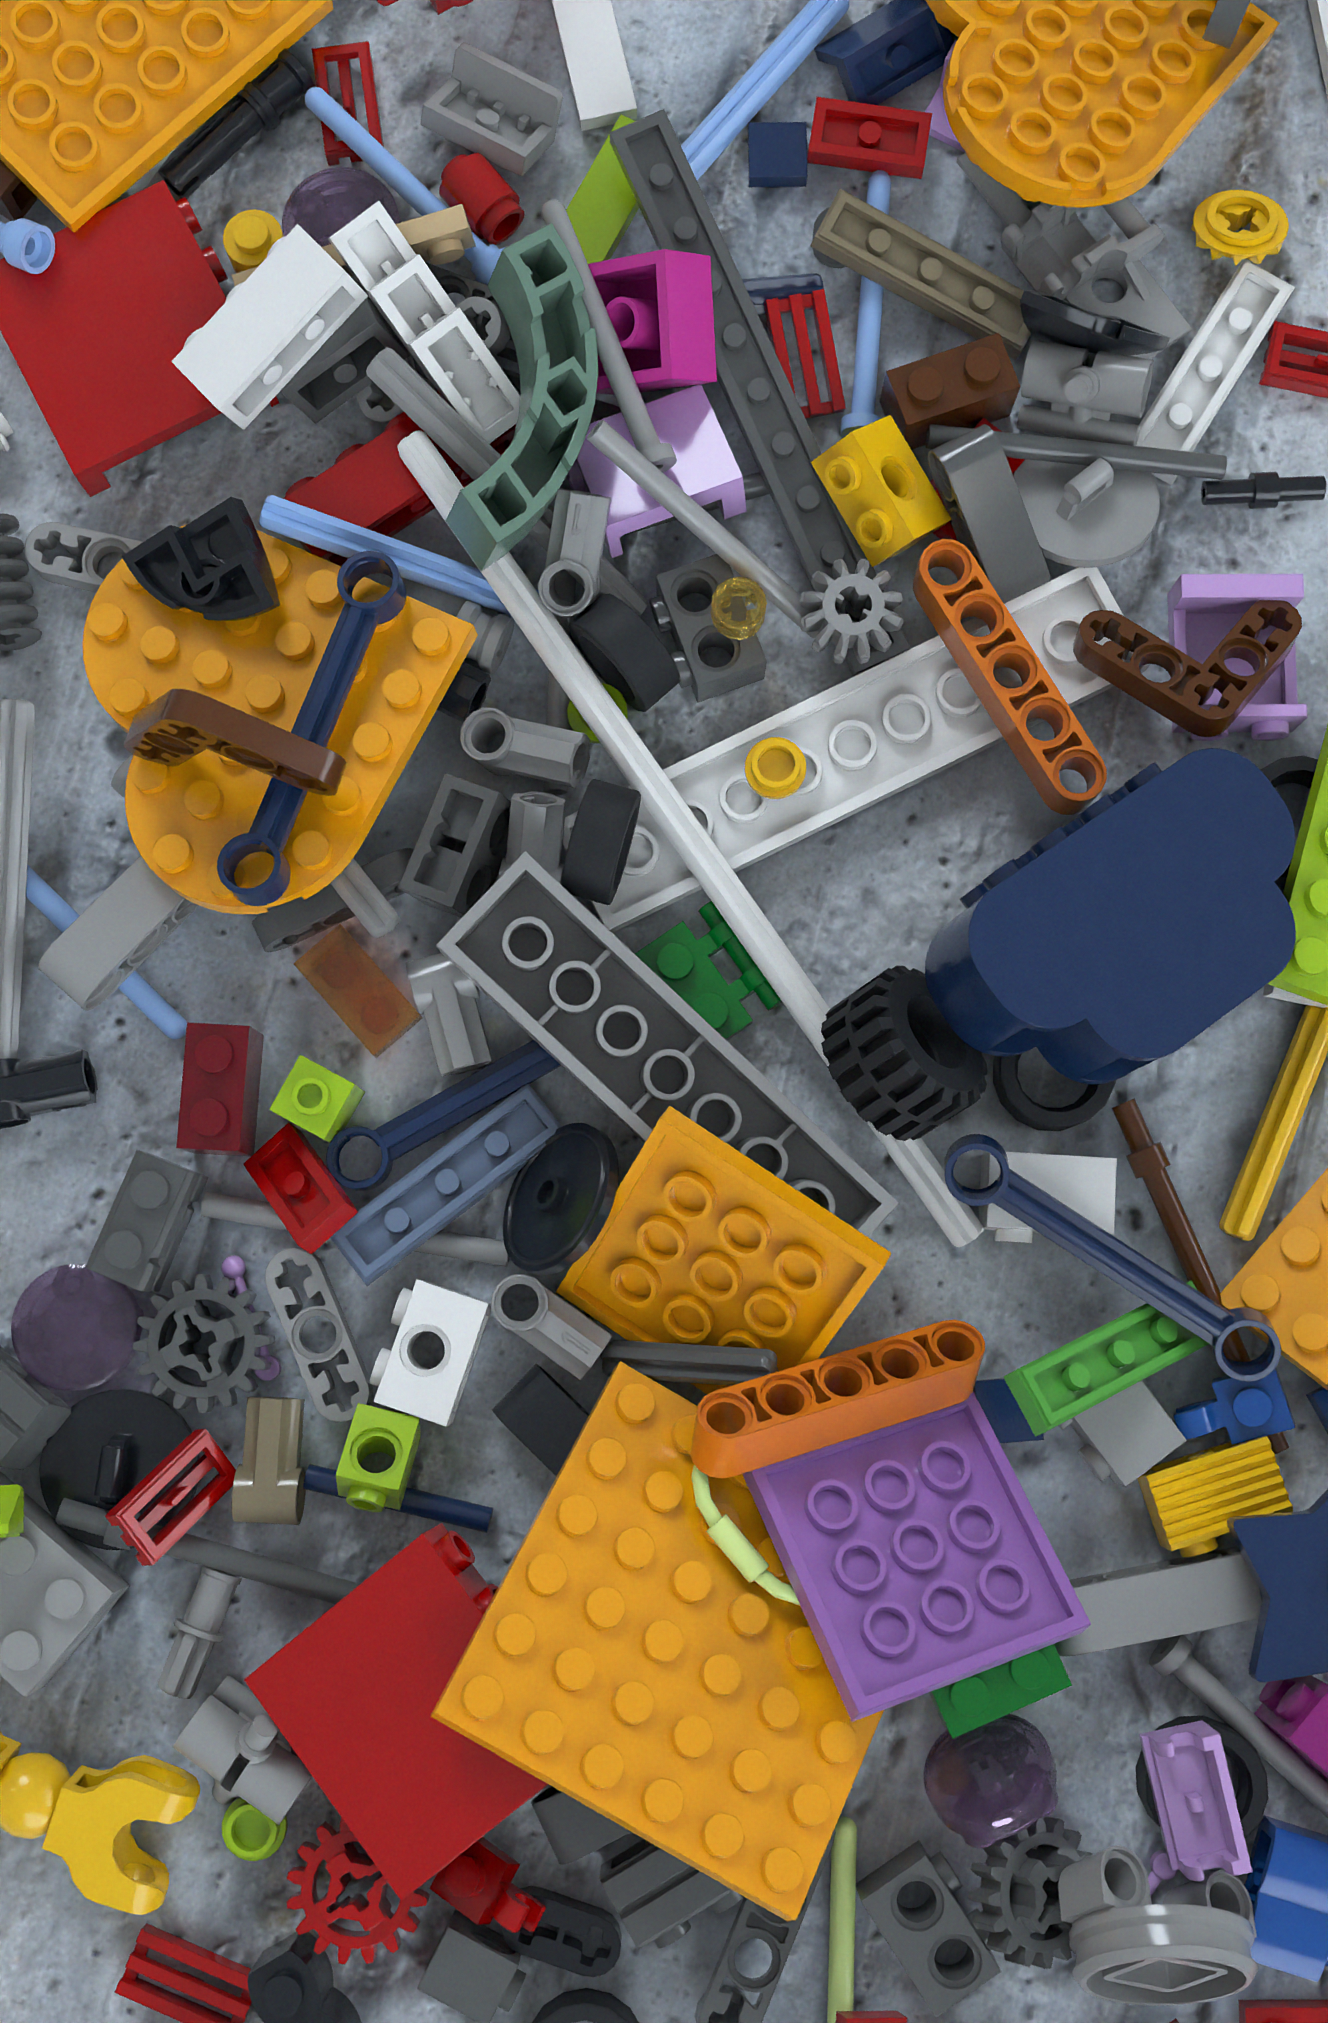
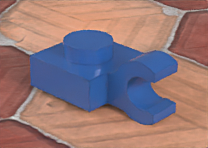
M1277 1367L1269 1375L1256 1381H1240L1228 1375L1214 1378L1212 1386L1216 1398L1176 1408L1177 1414H1174L1177 1428L1186 1440L1211 1433L1226 1426L1233 1445L1295 1428V1421Z

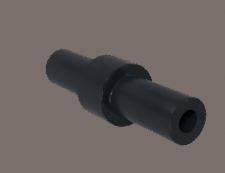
M1277 472L1250 473L1248 479L1203 481L1201 486V501L1203 505L1248 503L1250 509L1276 508L1278 502L1323 500L1326 494V480L1324 476L1279 477Z

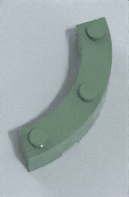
M552 223L504 248L487 285L501 309L514 342L520 371L521 396L519 416L510 446L484 474L460 490L446 519L447 524L481 572L514 548L546 512L579 455L589 430L596 401L598 351L595 327H590L589 316L582 297L585 291L582 278L569 250Z

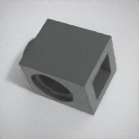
M455 1909L424 1969L417 1989L478 2023H490L498 2007L509 2012L522 1987L526 1973L517 1969L521 1954L508 1946L502 1934L485 1925H476Z

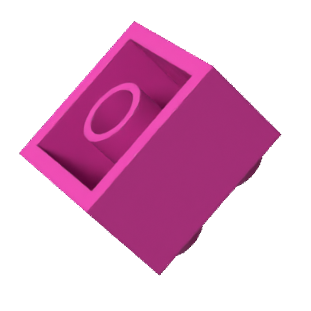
M661 249L588 264L640 393L717 382L711 256ZM598 356L596 394L614 395Z

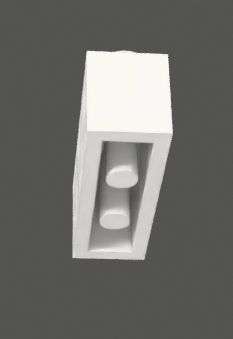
M297 224L287 236L280 238L272 245L268 251L267 258L247 280L238 284L229 292L225 304L202 328L197 329L187 338L183 349L171 362L220 412L245 430L368 295Z

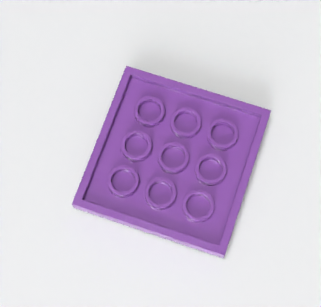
M974 1392L971 1393L967 1400L959 1404L743 1473L746 1484L852 1722L1083 1633L1091 1625Z

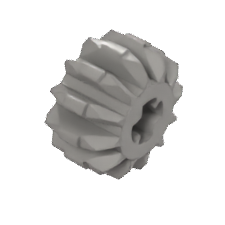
M866 558L859 560L855 574H849L847 565L842 559L835 560L832 566L833 579L826 573L816 571L812 575L811 583L817 592H803L801 595L800 606L812 612L801 618V630L803 632L821 630L812 643V649L818 653L823 651L831 642L836 645L833 662L837 664L843 663L848 648H853L855 657L860 664L869 661V644L879 651L886 652L892 643L886 631H899L903 623L901 616L890 611L901 605L903 600L902 593L899 591L882 592L891 578V575L886 570L879 572L873 580L866 577L869 570V561ZM843 601H850L853 609L859 610L864 608L859 622L852 623L849 614L838 615Z

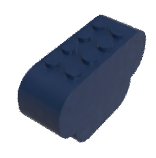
M1207 748L1189 753L1164 771L1154 762L1125 782L1124 786L1096 801L1064 827L1060 826L1034 844L1028 852L1018 859H1012L982 880L981 884L961 897L960 901L966 909L936 934L929 946L925 960V979L928 990L936 1007L954 1032L969 1046L994 1056H1015L1037 1047L1045 1060L1065 1077L1084 1084H1106L1182 1048L1276 978L1288 964L1296 940L1295 921L1287 899L1274 882L1285 872L1292 859L1295 847V829L1287 805L1264 773L1242 755L1220 748Z

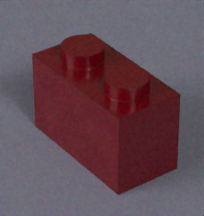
M187 1022L176 1148L193 1154L251 1157L254 1154L263 1034L251 1026Z

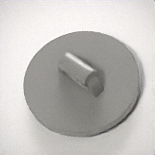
M1102 458L1095 460L1089 466L1026 459L1013 475L1043 556L1064 565L1100 567L1119 562L1131 556L1144 545L1153 532L1158 518L1160 496L1157 483L1151 472L1113 469Z

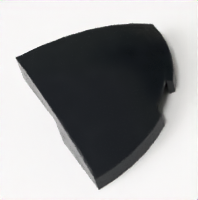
M1024 290L1020 300L1021 313L1027 329L1034 337L1044 342L1088 349L1090 354H1097L1098 351L1130 356L1165 350L1170 340V337L1118 316L1097 314L1044 292Z
M230 497L183 528L169 525L122 555L127 567L137 581L161 603L176 610L185 607L195 612L203 613L206 620L238 621L253 618L280 606L277 588L266 553L252 519L241 499Z

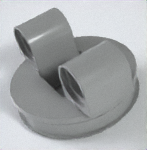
M1112 1846L1068 1865L1060 1874L1058 1890L1061 1921L1072 1923L1068 1934L1069 1945L1076 1956V1966L1072 1971V1976L1081 1988L1090 1995L1112 2002L1134 2005H1183L1231 1996L1247 1988L1258 1971V1965L1252 1959L1250 1949L1254 1943V1938L1257 1937L1253 1907L1249 1893L1238 1877L1226 1873L1225 1870H1217L1205 1875L1203 1881H1190L1169 1890L1164 1897L1163 1904L1152 1905L1149 1880L1145 1867L1137 1855L1126 1847Z

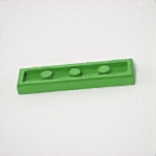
M1192 1280L1186 1283L1196 1289ZM1146 1303L1003 1377L1036 1437L1203 1348L1209 1343Z

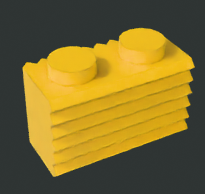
M1267 1436L1233 1445L1229 1441L1211 1446L1207 1449L1154 1465L1137 1478L1159 1545L1170 1551L1179 1549L1181 1557L1197 1556L1218 1548L1219 1545L1216 1537L1230 1532L1227 1526V1520L1230 1517L1293 1512L1289 1493L1284 1486V1480L1280 1475V1468L1276 1463V1457Z

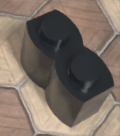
M295 1932L262 1952L248 1974V1991L256 2013L263 2023H362L352 2002L340 1990L333 1987V1970L329 1957L325 1950L319 1955L314 1952L317 1939L310 1932L301 1935Z

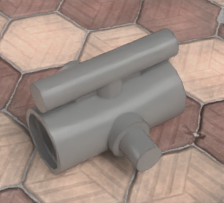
M1033 340L1024 365L1021 396L1052 402L1051 409L1022 404L1019 411L1017 428L1087 441L1136 446L1140 425L1110 420L1111 413L1141 418L1149 395L1154 360L1098 351L1097 354H1089L1088 349Z
M229 1675L225 1677L213 1696L210 1695L200 1706L173 1746L174 1749L214 1777L215 1784L212 1788V1794L217 1802L229 1804L236 1797L240 1796L278 1825L313 1777L253 1692Z

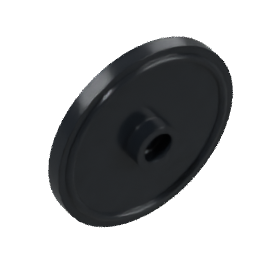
M572 1123L556 1129L555 1134L545 1142L546 1146L518 1171L511 1186L503 1216L504 1245L511 1261L517 1267L531 1274L539 1276L553 1275L575 1263L596 1240L612 1209L619 1174L617 1153L612 1141L604 1132L585 1123Z
M115 1389L99 1392L71 1407V1415L55 1435L47 1439V1445L42 1450L40 1459L41 1491L46 1506L54 1520L56 1521L58 1510L64 1498L110 1511L192 1433L186 1420L173 1406L163 1399L134 1389ZM199 1454L139 1511L141 1515L200 1458ZM198 1483L156 1524L164 1527L194 1498ZM59 1524L70 1536L86 1545L104 1550H123L103 1544L104 1537Z

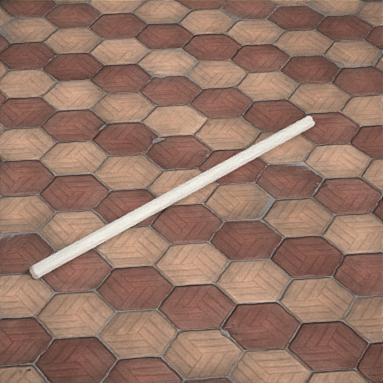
M418 430L399 442L397 445L399 456L446 522L460 490L464 487L427 434ZM508 552L481 573L633 790L640 792L642 803L823 1061L829 1066L827 1058L823 1055L821 1044L825 1041L821 1033L822 1023L827 1020L826 1014L830 1010L829 1006L555 616L543 605L538 592L510 552ZM868 1121L867 1123L950 1242L956 1247H963L975 1240L983 1232V1225L969 1205L957 1200L950 1193L945 1182L943 1168L922 1138L916 1140L909 1138L906 1141L896 1140L891 1134L885 1136L878 1132L873 1124Z

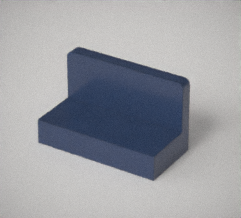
M893 0L816 46L814 50L818 61L837 67L848 101L879 105L943 66L954 41L951 31L938 23L933 11L925 0Z

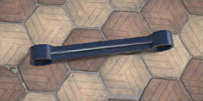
M363 551L346 560L340 568L337 577V587L345 604L291 730V733L325 748L377 624L388 622L396 617L406 602V587L398 568L390 557L381 552ZM380 573L388 575L393 579L387 594L377 601L364 603L352 598L355 585L365 576ZM272 777L249 833L234 837L221 850L217 861L219 878L240 902L250 906L268 905L280 898L287 889L291 873L289 863L282 852L308 791ZM255 852H266L274 857L273 871L264 883L253 888H240L236 885L234 879L235 870L244 857Z
M532 1040L374 1130L361 1126L342 1130L331 1140L326 1153L327 1167L336 1181L345 1187L357 1191L374 1189L388 1178L394 1160L513 1094L524 1085L543 1077L561 1065L535 1040ZM366 1136L372 1139L378 1147L380 1146L382 1152L381 1166L372 1178L359 1181L348 1179L341 1173L342 1170L339 1164L340 1152L344 1145L352 1138Z
M970 1134L956 1140L948 1149L944 1161L945 1182L950 1193L957 1200L972 1206L994 1203L1211 1344L1218 1365L1228 1376L1240 1381H1256L1269 1375L1278 1365L1281 1357V1344L1270 1320L1261 1312L1246 1307L1231 1310L1223 1308L1009 1168L1007 1154L1001 1144L995 1139L983 1134ZM971 1150L989 1152L999 1163L1001 1173L998 1179L990 1186L982 1189H971L961 1185L953 1175L955 1163L960 1155ZM1244 1326L1260 1328L1268 1336L1269 1340L1265 1351L1259 1357L1247 1362H1238L1224 1355L1223 1343L1230 1332Z

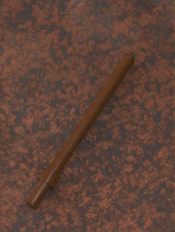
M1135 1098L1112 1107L1131 1151V1154L1127 1155L1126 1158L1135 1178H1143L1188 1282L1192 1280L1200 1293L1225 1308L1222 1305L1219 1287L1165 1168L1171 1164L1162 1143H1154ZM1233 1330L1224 1340V1355L1238 1362L1251 1361L1238 1330ZM1283 1432L1267 1435L1274 1454L1289 1448Z

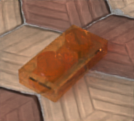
M341 924L293 963L375 1058L379 1057L423 1018Z

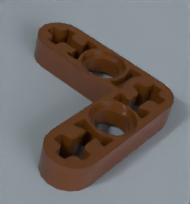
M1258 600L1251 605L1205 662L1201 664L1123 615L1111 610H1097L1090 612L1082 619L1073 643V653L1077 661L1085 668L1181 728L1199 737H1213L1222 734L1229 728L1290 653L1302 628V618L1298 610L1286 601ZM1269 625L1276 627L1277 629L1271 633L1264 645L1256 640L1261 629L1264 630ZM1104 637L1111 640L1105 642L1103 646L1096 643ZM1129 651H1131L1133 655L1130 662L1123 661L1122 659L1126 660ZM1229 658L1243 659L1252 665L1255 673L1249 676L1234 674L1227 669L1224 660ZM1146 664H1156L1163 667L1169 673L1171 679L1162 683L1153 682L1142 675L1139 667ZM1214 689H1217L1222 694L1217 706L1214 705L1209 710L1200 707L1210 698Z
M177 688L169 690L134 715L124 743L126 750L147 761L172 767L178 766L208 749L302 790L326 796H332L337 793L347 764L343 757L323 746L206 695Z

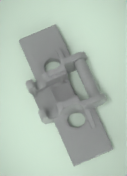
M966 152L957 158V164L1006 225L1001 235V248L1034 291L1050 294L1097 314L1118 316L1170 337L1166 348L1191 331V326L1139 260L1161 242L1164 233L1157 224L1150 226L1128 197L1102 206L1129 240L1119 243L1114 236L1111 237L1108 234L1096 242L1078 219L1075 213L1077 207H1063L1041 202L1031 211L1024 205L1022 198L1015 191L994 180L978 165L972 163L968 159ZM1102 278L1113 279L1122 287L1124 296L1115 303L1102 302L1094 295L1092 284ZM1163 350L1148 354L1130 356L1144 359H1152L1153 357L1161 353Z

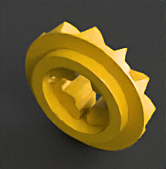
M1227 190L1207 197L1198 205L1194 213L1191 230L1196 233V246L1202 249H1210L1212 260L1225 256L1232 258L1235 266L1242 259H1249L1255 264H1261L1266 254H1279L1288 233L1289 221L1282 207L1271 198L1253 191ZM1248 223H1250L1249 231L1243 229L1238 233L1233 232L1239 230L1241 227L1244 228Z

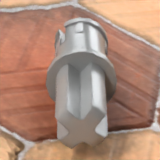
M202 1566L201 1575L183 1619L177 1618L174 1626L179 1630L158 1680V1687L165 1693L183 1699H190L195 1694L214 1643H221L223 1641L224 1635L219 1631L237 1585H240L241 1577Z

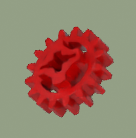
M342 1817L340 1820V1831L338 1832L325 1821L316 1828L321 1845L317 1846L314 1843L304 1841L297 1850L301 1858L307 1862V1865L293 1867L288 1872L287 1879L294 1884L301 1885V1891L286 1901L287 1909H304L306 1916L295 1930L298 1935L314 1929L320 1935L314 1947V1952L318 1955L332 1943L339 1946V1964L345 1965L354 1949H361L366 1964H370L377 1957L378 1943L380 1942L392 1953L399 1950L402 1944L400 1934L397 1931L399 1927L408 1932H415L421 1921L410 1908L426 1906L430 1893L417 1888L404 1900H400L398 1908L393 1914L390 1910L392 1905L386 1897L389 1883L380 1873L366 1894L368 1901L359 1893L352 1898L347 1896L342 1901L336 1902L351 1881V1874L356 1879H361L366 1875L368 1877L372 1876L379 1869L368 1854L359 1853L353 1843L349 1844L350 1842L359 1841ZM325 1859L327 1863L325 1867L331 1875L328 1892L321 1899H318L317 1876L320 1866ZM338 1918L358 1921L365 1931L348 1930L335 1924L334 1921Z

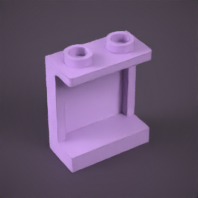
M695 385L645 403L660 443L671 444L677 458L676 464L663 473L700 506L716 501L724 520L747 512L743 476L702 385ZM622 412L601 419L636 448ZM598 420L590 423L579 455L568 472L567 479L572 490L611 497L604 541L611 558L623 554L620 542L622 535L671 518L673 515L587 440L591 430L601 421Z
M1181 574L1167 594L1169 644L1203 664L1251 605L1258 600H1283L1296 607L1304 598L1303 574ZM1269 625L1268 628L1261 629L1256 640L1264 645L1267 638L1277 628ZM1295 643L1290 653L1227 730L1213 737H1199L1191 733V738L1198 741L1220 740L1226 738L1228 732H1251L1252 739L1259 741H1273L1288 737L1289 732H1293L1308 717L1307 705L1298 704ZM1229 658L1224 660L1227 669L1234 674L1249 676L1255 673L1252 665L1243 659ZM1214 689L1210 698L1200 707L1209 710L1210 707L1217 706L1222 694L1217 689ZM1172 722V732H1188Z

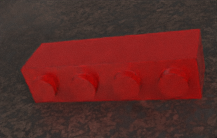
M402 412L395 416L386 425L384 432L365 445L359 443L345 449L337 457L335 465L315 478L308 476L295 482L287 490L283 499L392 537L436 508L400 458L397 448L402 439L415 431L423 430L405 412ZM516 425L490 443L500 455L510 446ZM429 437L462 486L466 487L474 480ZM299 541L305 551L341 567L349 559Z

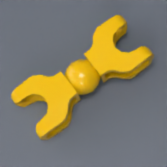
M0 1732V1828L17 1838L34 1839L46 1834L42 1849L60 1856L69 1867L73 1882L85 1898L117 1910L138 1915H144L158 1909L164 1903L167 1894L169 1872L165 1863L152 1857L137 1846L131 1834V1822L137 1819L164 1824H173L181 1821L196 1806L200 1794V1785L197 1778L182 1768L147 1755L130 1757L122 1760L113 1768L106 1770H97L81 1765L70 1776L65 1764L49 1753L29 1752L18 1756L22 1743L8 1738Z

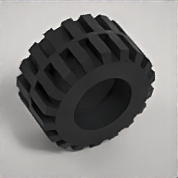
M905 966L888 968L836 1004L826 1014L827 1020L822 1023L821 1028L825 1041L821 1044L823 1055L829 1062L827 1067L832 1079L837 1082L841 1089L840 1093L847 1103L850 1102L856 1109V1113L866 1123L868 1121L871 1122L875 1129L885 1136L891 1134L896 1140L906 1141L909 1138L912 1140L921 1138L981 1099L980 1094L985 1092L987 1086L985 1075L988 1074L987 1063L982 1055L983 1052L969 1046L954 1032L936 1007L928 990L925 974L917 969L909 970Z

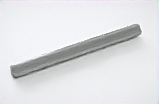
M386 347L372 359L366 370L367 376L474 481L501 457L392 348ZM551 504L528 533L546 551H548L554 507ZM602 556L599 570L600 590L596 600L602 594H612L625 602L640 616L648 605L647 599ZM565 569L584 587L582 577L577 572Z
M21 699L0 700V1059H18L35 724L34 704Z

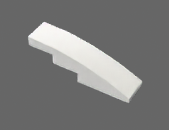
M380 201L375 202L327 238L443 399L478 434L490 444L517 423L520 395L462 310L455 307L420 254H415Z

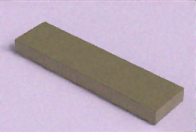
M839 189L810 247L978 340L1000 333L1008 356L1014 360L1018 358L1031 334L1024 323L1020 307V300L1024 290L843 189Z

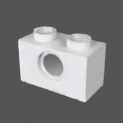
M416 1279L413 1290L403 1288L391 1318V1324L400 1326L392 1350L381 1349L371 1374L370 1384L378 1387L373 1402L445 1427L452 1424L492 1310L491 1303L425 1280ZM426 1331L437 1334L445 1346L444 1357L440 1364L434 1368L421 1366L413 1355L415 1340Z

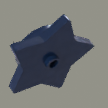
M1328 1489L1310 1508L1303 1511L1233 1516L1228 1518L1227 1526L1259 1586L1262 1600L1249 1664V1675L1258 1682H1270L1328 1673Z

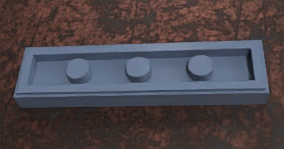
M526 1084L361 1208L355 1216L330 1238L366 1286H369L521 1170L527 1162L546 1146L545 1142L562 1125L531 1086Z

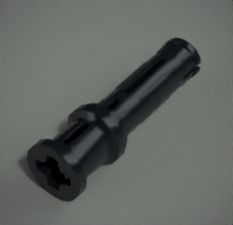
M284 48L278 54V58L255 80L248 82L236 94L237 99L224 113L210 123L175 158L158 170L159 175L180 199L183 197L188 199L205 180L220 169L253 136L262 129L269 131L278 127L281 124L279 116L302 95H305L308 89L316 87L312 78L301 63Z

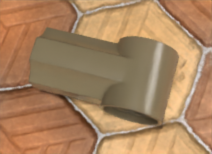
M247 1397L243 1463L237 1467L232 1489L231 1507L234 1522L299 1525L301 1523L306 1489H303L306 1475L305 1468L300 1467L305 1399Z

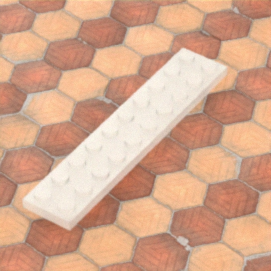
M1078 567L1004 604L1070 708L1114 687L1108 681L1085 668L1077 661L1073 653V643L1079 625L1086 615L1097 610H1111L1123 615L1097 567ZM977 617L962 624L963 629L970 635L983 637L990 634L988 625ZM938 635L663 769V772L736 873L1005 739ZM1104 637L1096 643L1103 646L1105 642L1111 640ZM1129 651L1126 660H1122L1129 663L1133 652ZM1150 664L1139 667L1141 673L1145 672ZM1005 667L993 670L995 680L1001 686L1012 689L1022 686L1021 678L1014 670ZM1040 718L1029 719L1026 721V727L1029 729L1045 720ZM771 737H780L793 742L800 748L806 760V775L802 785L794 794L783 799H768L760 796L749 786L745 777V761L749 751L761 740ZM640 801L638 819L627 862L612 903L605 905L591 901L601 923L612 933L703 889L642 801ZM578 811L565 817L562 845L566 853Z

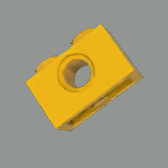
M891 414L850 432L810 462L872 567L909 549L952 520Z

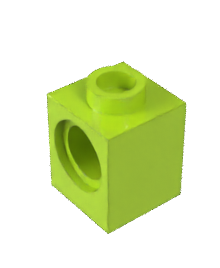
M299 1055L269 1110L330 1143L339 1132L346 1128L365 1091L356 1084Z
M357 1403L335 1475L338 1495L346 1497V1502L349 1505L367 1512H382L384 1506L400 1510L421 1439L420 1418ZM376 1452L385 1453L394 1460L392 1466L381 1473H370L360 1466L366 1456Z

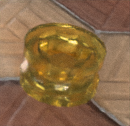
M734 577L718 585L712 596L711 618L713 625L719 633L730 639L741 640L753 636L760 630L765 619L767 601L765 593L758 583L749 578ZM734 596L745 597V606L751 603L755 606V609L747 610L744 621L732 620V611L726 614L722 611V608L730 607L732 597Z

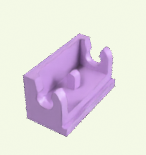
M1203 1720L1139 1734L1171 1870L1179 1869L1187 1879L1192 1881H1203V1871L1211 1868H1224L1226 1873L1233 1876L1252 1872L1220 1734Z

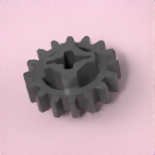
M197 1274L194 1290H191L185 1280L177 1279L172 1281L174 1297L170 1299L162 1294H154L150 1300L158 1310V1313L155 1317L141 1316L137 1320L141 1327L149 1330L148 1339L133 1343V1350L148 1352L149 1361L137 1369L139 1375L156 1374L159 1380L154 1385L151 1393L157 1397L173 1390L175 1392L173 1408L178 1410L185 1409L192 1399L196 1398L199 1413L211 1412L215 1403V1396L218 1397L225 1408L236 1405L237 1394L235 1388L239 1387L248 1393L254 1392L258 1385L250 1375L253 1369L267 1370L271 1367L272 1363L259 1355L261 1347L275 1343V1336L260 1334L259 1325L265 1323L271 1317L269 1311L252 1313L249 1307L254 1302L257 1294L253 1290H246L237 1297L234 1296L235 1279L223 1277L216 1289H213V1282L209 1274ZM202 1300L218 1302L231 1310L235 1315L223 1320L211 1316L208 1306H204ZM173 1318H175L178 1326L171 1343L165 1346L168 1327ZM200 1331L202 1333L213 1332L216 1336L217 1342L208 1347L209 1354H196L193 1344L201 1339ZM244 1339L243 1355L238 1366L234 1369L231 1358L237 1343ZM183 1367L196 1370L201 1381H206L207 1386L192 1384L181 1378L174 1370Z
M1018 1813L1016 1822L1001 1820L997 1823L1000 1840L984 1837L981 1841V1845L988 1857L985 1864L980 1862L972 1863L971 1870L981 1877V1886L968 1892L969 1900L982 1903L983 1910L976 1916L973 1923L975 1928L990 1931L986 1946L990 1950L1004 1953V1960L1026 1967L1033 1965L1049 1969L1052 1968L1053 1957L1066 1961L1072 1958L1068 1935L1072 1923L1061 1921L1058 1890L1060 1874L1068 1865L1087 1858L1092 1853L1077 1850L1082 1835L1078 1831L1064 1829V1820L1042 1815Z

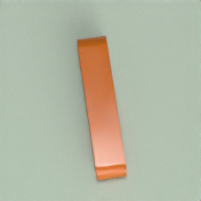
M941 539L932 542L924 549L913 578V592L918 603L1045 804L1051 810L1061 815H1074L1084 811L1102 791L1106 783L1107 769L1102 757L970 550L964 544L953 539ZM935 567H946L956 575L958 582L952 585H941L930 577L928 571ZM967 617H977L988 625L990 634L983 637L970 635L963 629L960 621ZM1001 667L1014 670L1020 676L1022 686L1015 689L1001 686L995 680L993 670ZM1032 718H1040L1047 721L1053 728L1054 739L1042 741L1034 738L1028 732L1026 721ZM1069 769L1079 772L1085 778L1087 791L1072 793L1066 790L1059 779V771Z
M940 1321L713 1391L704 1396L698 1404L690 1451L692 1461L699 1471L710 1477L720 1479L734 1477L959 1404L967 1400L973 1392L985 1352L983 1336L974 1326L964 1321Z

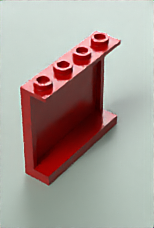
M164 180L98 211L75 233L68 227L53 233L55 239L54 257L48 268L39 274H31L10 265L5 257L0 259V331L73 474L90 497L111 487L104 473L105 471L222 413L171 361L181 352L187 338L194 331L202 328L225 304L226 296L219 283L228 280V277L213 247L209 246L201 250L193 235L201 232L202 228L187 198L183 197L175 201ZM277 396L270 401L271 407L279 404Z
M442 1523L418 1536L244 1679L401 1901L548 1785L546 1782L430 1716L498 1589V1586L494 1584L488 1585L474 1567L475 1556L465 1539L453 1530L448 1532Z

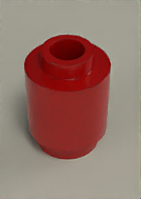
M480 153L468 156L460 154L445 166L441 174L440 197L449 207L463 204L471 231L480 239H486L491 245H497L507 240L519 228L525 215L524 210L519 206L520 198L518 194Z

